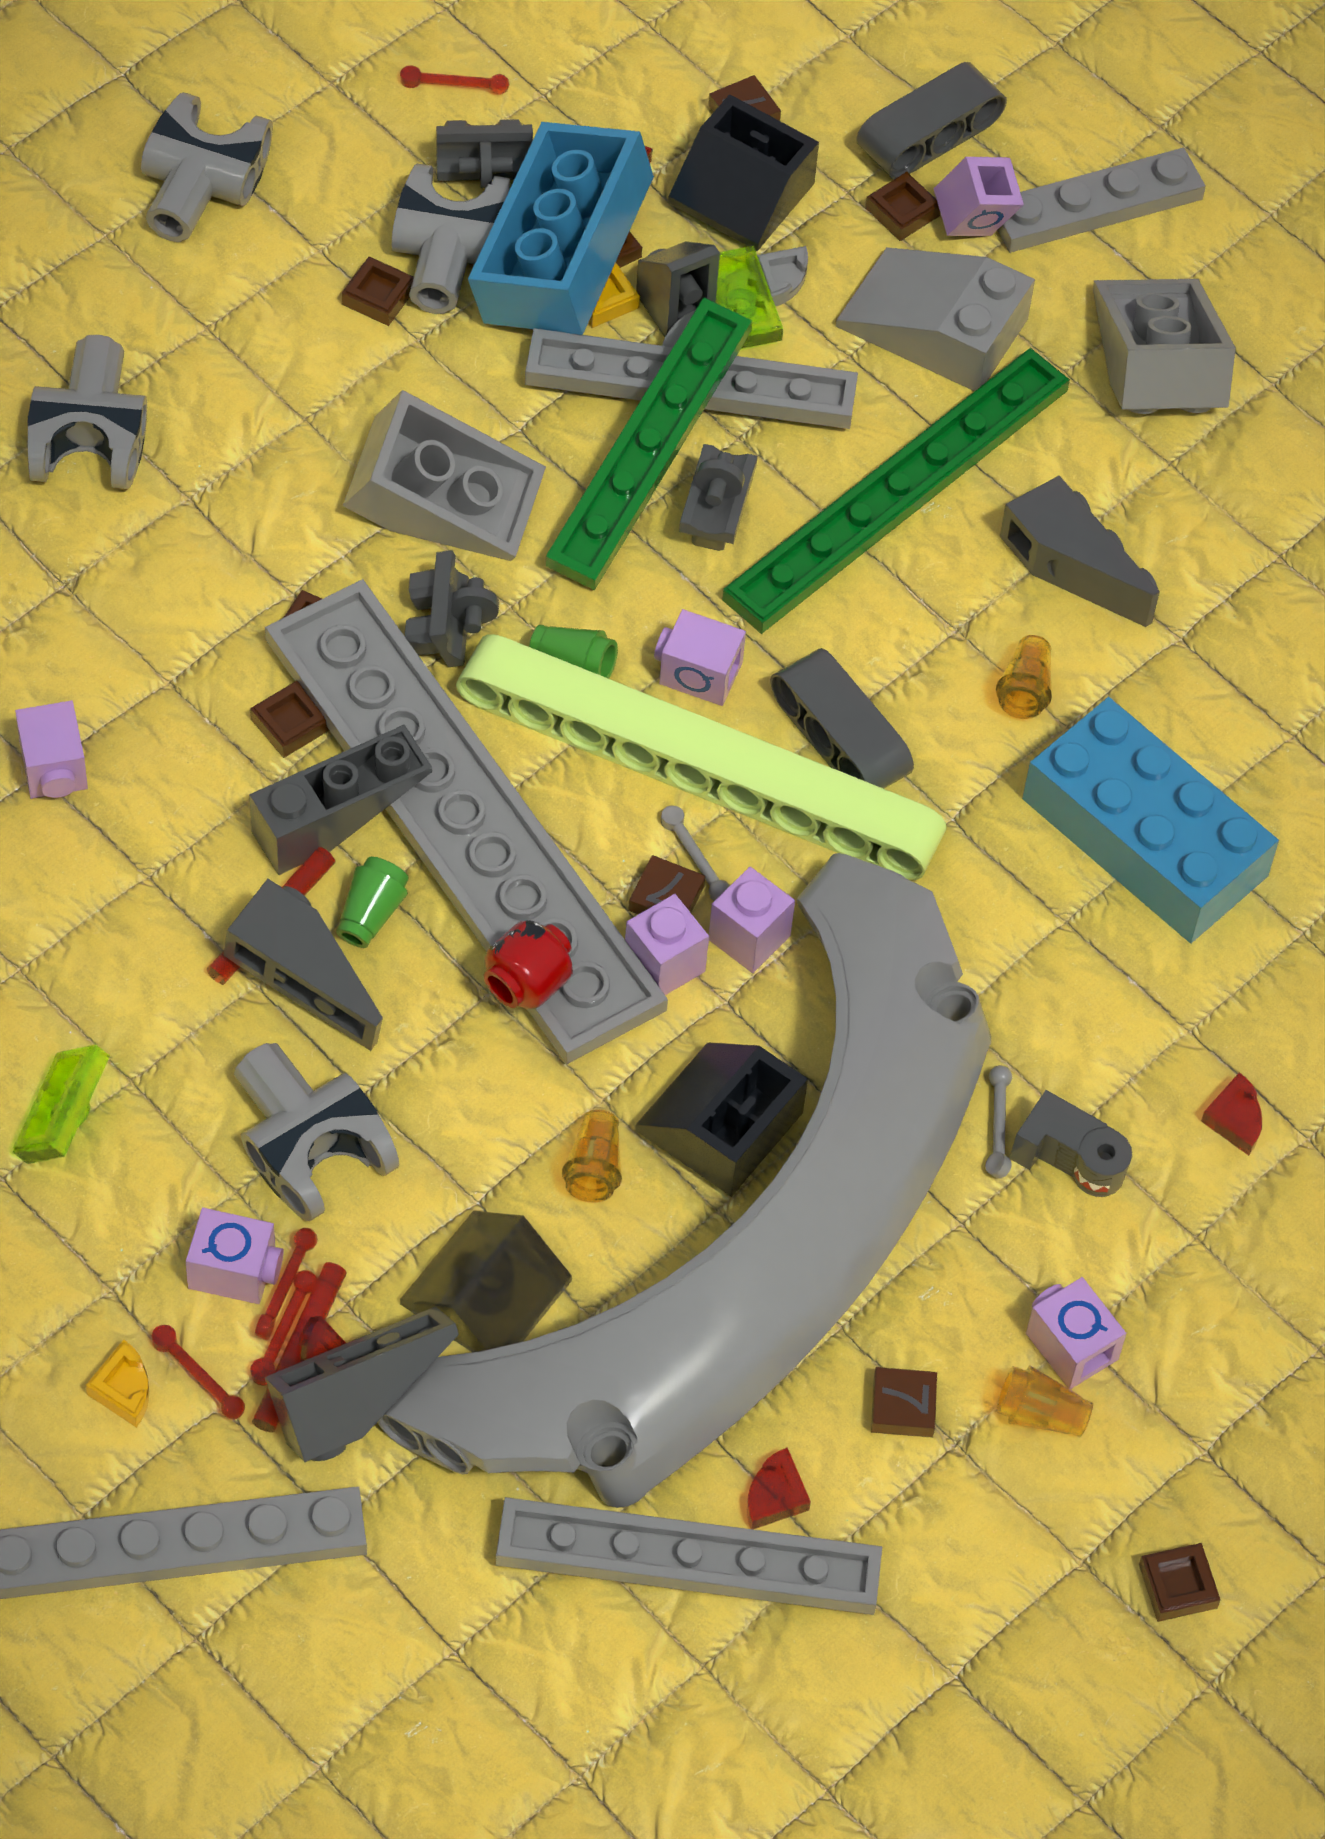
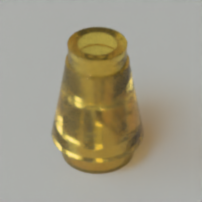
M1028 635L1019 641L1018 647L996 685V694L1001 708L1015 718H1034L1041 714L1043 709L1051 702L1052 648L1050 643L1043 637Z
M592 1110L584 1115L583 1123L562 1168V1177L566 1182L567 1191L581 1201L593 1203L605 1201L613 1195L614 1190L620 1186L622 1181L619 1120L608 1111Z
M1031 1365L1026 1370L1013 1366L1003 1384L996 1412L1009 1417L1008 1423L1012 1425L1063 1434L1070 1433L1081 1437L1090 1420L1093 1402L1083 1399L1079 1394Z

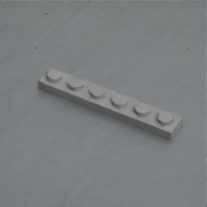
M534 328L525 371V385L641 401L673 347ZM736 356L705 409L850 429L858 372Z
M350 1487L1 1529L0 1599L367 1555L360 1488Z
M505 1497L496 1553V1566L874 1615L877 1603L882 1546Z

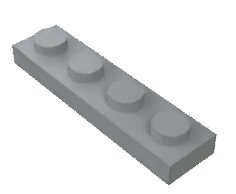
M1183 147L1022 191L1020 193L1024 205L998 229V232L1007 250L1011 253L1203 200L1206 186Z

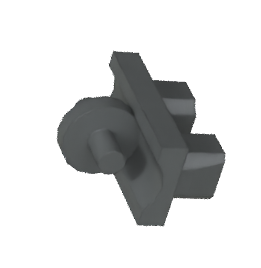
M519 119L500 120L496 125H470L466 120L447 121L444 126H436L437 181L480 180V187L486 188L488 184H492L494 176L514 180L533 141L532 124L522 125Z
M703 444L679 532L692 535V543L695 546L721 551L724 550L726 543L734 544L757 466L758 456L752 454L732 455L728 452H722L712 445Z
M453 550L436 552L434 569L410 573V599L417 610L431 608V615L409 618L406 620L405 638L418 655L440 653L448 668L464 666L467 632H480L481 624L492 621L499 613V599L492 591L484 588V580L477 577L469 579L467 575L460 573L455 568L456 555Z

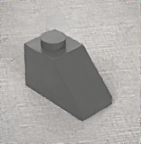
M685 241L668 249L655 250L647 257L638 260L636 292L640 296L641 303L664 337H666L671 327L681 317L696 310L704 297L716 303L720 252L715 245Z

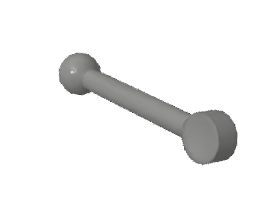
M667 806L661 814L662 826L676 833L700 872L706 876V881L710 886V898L715 901L730 885L726 881L719 880L684 826L683 810L678 806Z
M1003 1065L995 1066L989 1073V1081L994 1086L993 1154L987 1159L985 1168L989 1174L998 1179L1005 1177L1012 1166L1010 1158L1005 1156L1006 1087L1011 1083L1012 1073L1008 1067Z

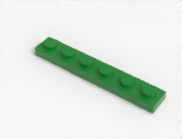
M705 297L702 299L548 551L546 567L593 590L597 588L751 333L752 320Z

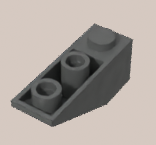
M1060 475L1005 505L1000 538L1033 576L1144 627L1152 624L1160 593L1153 576L1146 569L1139 568L1124 551L1123 544L1117 534L1110 529H1105L1092 514L1085 497L1080 492L1073 491Z
M404 724L249 794L251 832L277 874H283L332 851L432 773V766Z

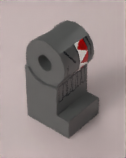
M1045 1090L1016 1134L1009 1158L1029 1170L1039 1158L1072 1176L1077 1186L1086 1194L1095 1197H1107L1116 1193L1122 1187L1132 1159V1147L1127 1138L1107 1126L1106 1123Z

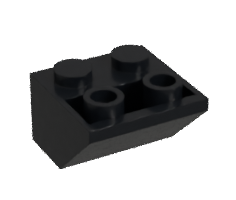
M729 94L700 127L668 196V203L758 251L815 184L819 142Z
M707 1042L637 1122L635 1131L732 1197L803 1114L808 1078L761 1046Z

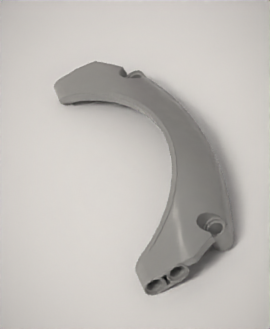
M836 853L829 858L797 898L800 910L824 946L831 964L836 994V1033L830 1067L816 1109L796 1148L771 1184L733 1225L705 1250L665 1279L622 1304L578 1324L528 1341L480 1352L437 1357L378 1421L381 1429L403 1448L459 1474H468L474 1465L487 1473L524 1471L574 1473L576 1469H579L589 1474L600 1500L606 1505L616 1508L627 1507L642 1499L647 1492L716 1440L787 1376L858 1298L885 1262L911 1222L957 1135L978 1081L987 1051L991 1045V1033L979 996L973 988L957 982L963 973L932 891L907 880L904 876L892 870L846 854Z

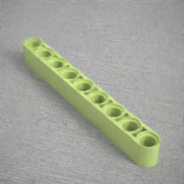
M495 634L483 636L456 683L457 691L470 704L834 852L846 854L901 874L907 880H917L923 877L947 829L946 822L942 816L921 803L503 636Z

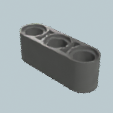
M963 62L869 117L858 132L857 144L892 179H896L905 172L911 174L990 127L1005 110L1007 97L973 64Z
M823 648L817 649L771 676V688L778 704L831 768L883 789L912 773L914 762L907 744L827 650Z

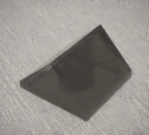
M473 1211L401 1297L400 1305L415 1315L436 1306L456 1323L459 1335L454 1341L472 1353L523 1342L572 1282V1275L524 1215Z

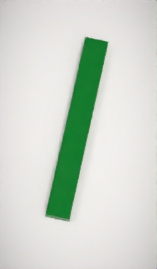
M1029 348L723 589L722 601L759 633L763 634L1068 391L1070 379L1032 348Z

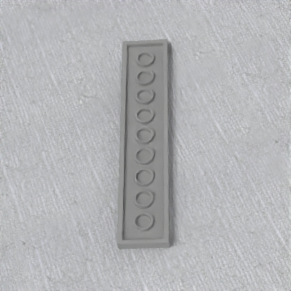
M363 579L265 627V640L294 681L299 682L323 714L328 729L344 751L405 724L431 764L432 773L385 809L486 952L490 946L520 921L532 920L544 927L547 924H552L559 928L568 938L572 947L568 954L572 961L573 974L568 982L544 1004L535 1009H527L566 1065L667 1011L668 999Z

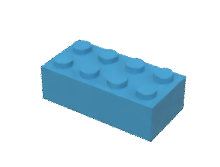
M541 122L468 277L484 324L527 329L536 328L583 335L654 178L640 131Z
M1109 696L1030 761L1022 799L1190 944L1269 876L1279 839Z

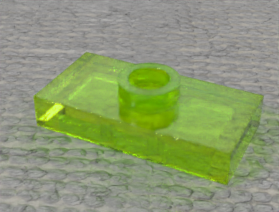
M754 246L720 252L716 303L752 320L751 333L742 348L782 341L783 326Z
M96 1044L56 1053L13 1147V1153L27 1164L65 1157L77 1128L86 1120L90 1112L91 1106L89 1102L108 1062L109 1054Z

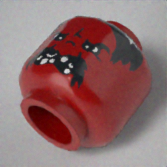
M532 920L520 921L488 949L484 960L486 971L483 974L484 981L492 994L504 1005L510 1008H517L518 1006L525 1009L538 1008L563 987L573 974L572 961L568 954L572 950L571 944L565 934L552 924H547L544 927Z

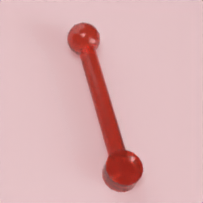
M412 65L404 67L400 72L401 84L406 88H415L420 83L488 88L493 93L499 95L507 92L510 86L508 78L503 74H495L491 78L422 73L419 68Z
M301 1228L294 1235L293 1240L296 1247L265 1314L261 1315L255 1329V1337L269 1340L275 1326L276 1317L306 1252L313 1250L317 1245V1234L310 1228Z
M302 1270L294 1277L293 1283L296 1289L263 1358L254 1361L251 1365L252 1380L258 1385H267L265 1377L276 1373L274 1362L305 1296L313 1292L317 1287L318 1279L310 1270Z
M159 1325L156 1327L151 1335L154 1348L160 1352H169L221 1404L220 1409L224 1417L233 1420L240 1418L245 1410V1403L242 1398L237 1395H229L177 1343L176 1331L170 1325Z

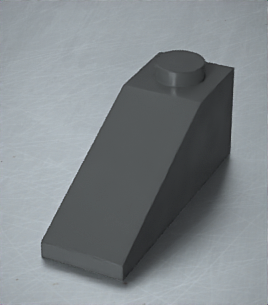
M267 878L228 928L223 956L371 1051L378 1042L383 1020L379 1010L319 912L311 906L309 900L298 890L289 886L282 888Z
M435 1306L266 1376L265 1380L287 1445L304 1462L309 1460L324 1461L340 1455L346 1449L347 1444L362 1439L459 1335L456 1323Z

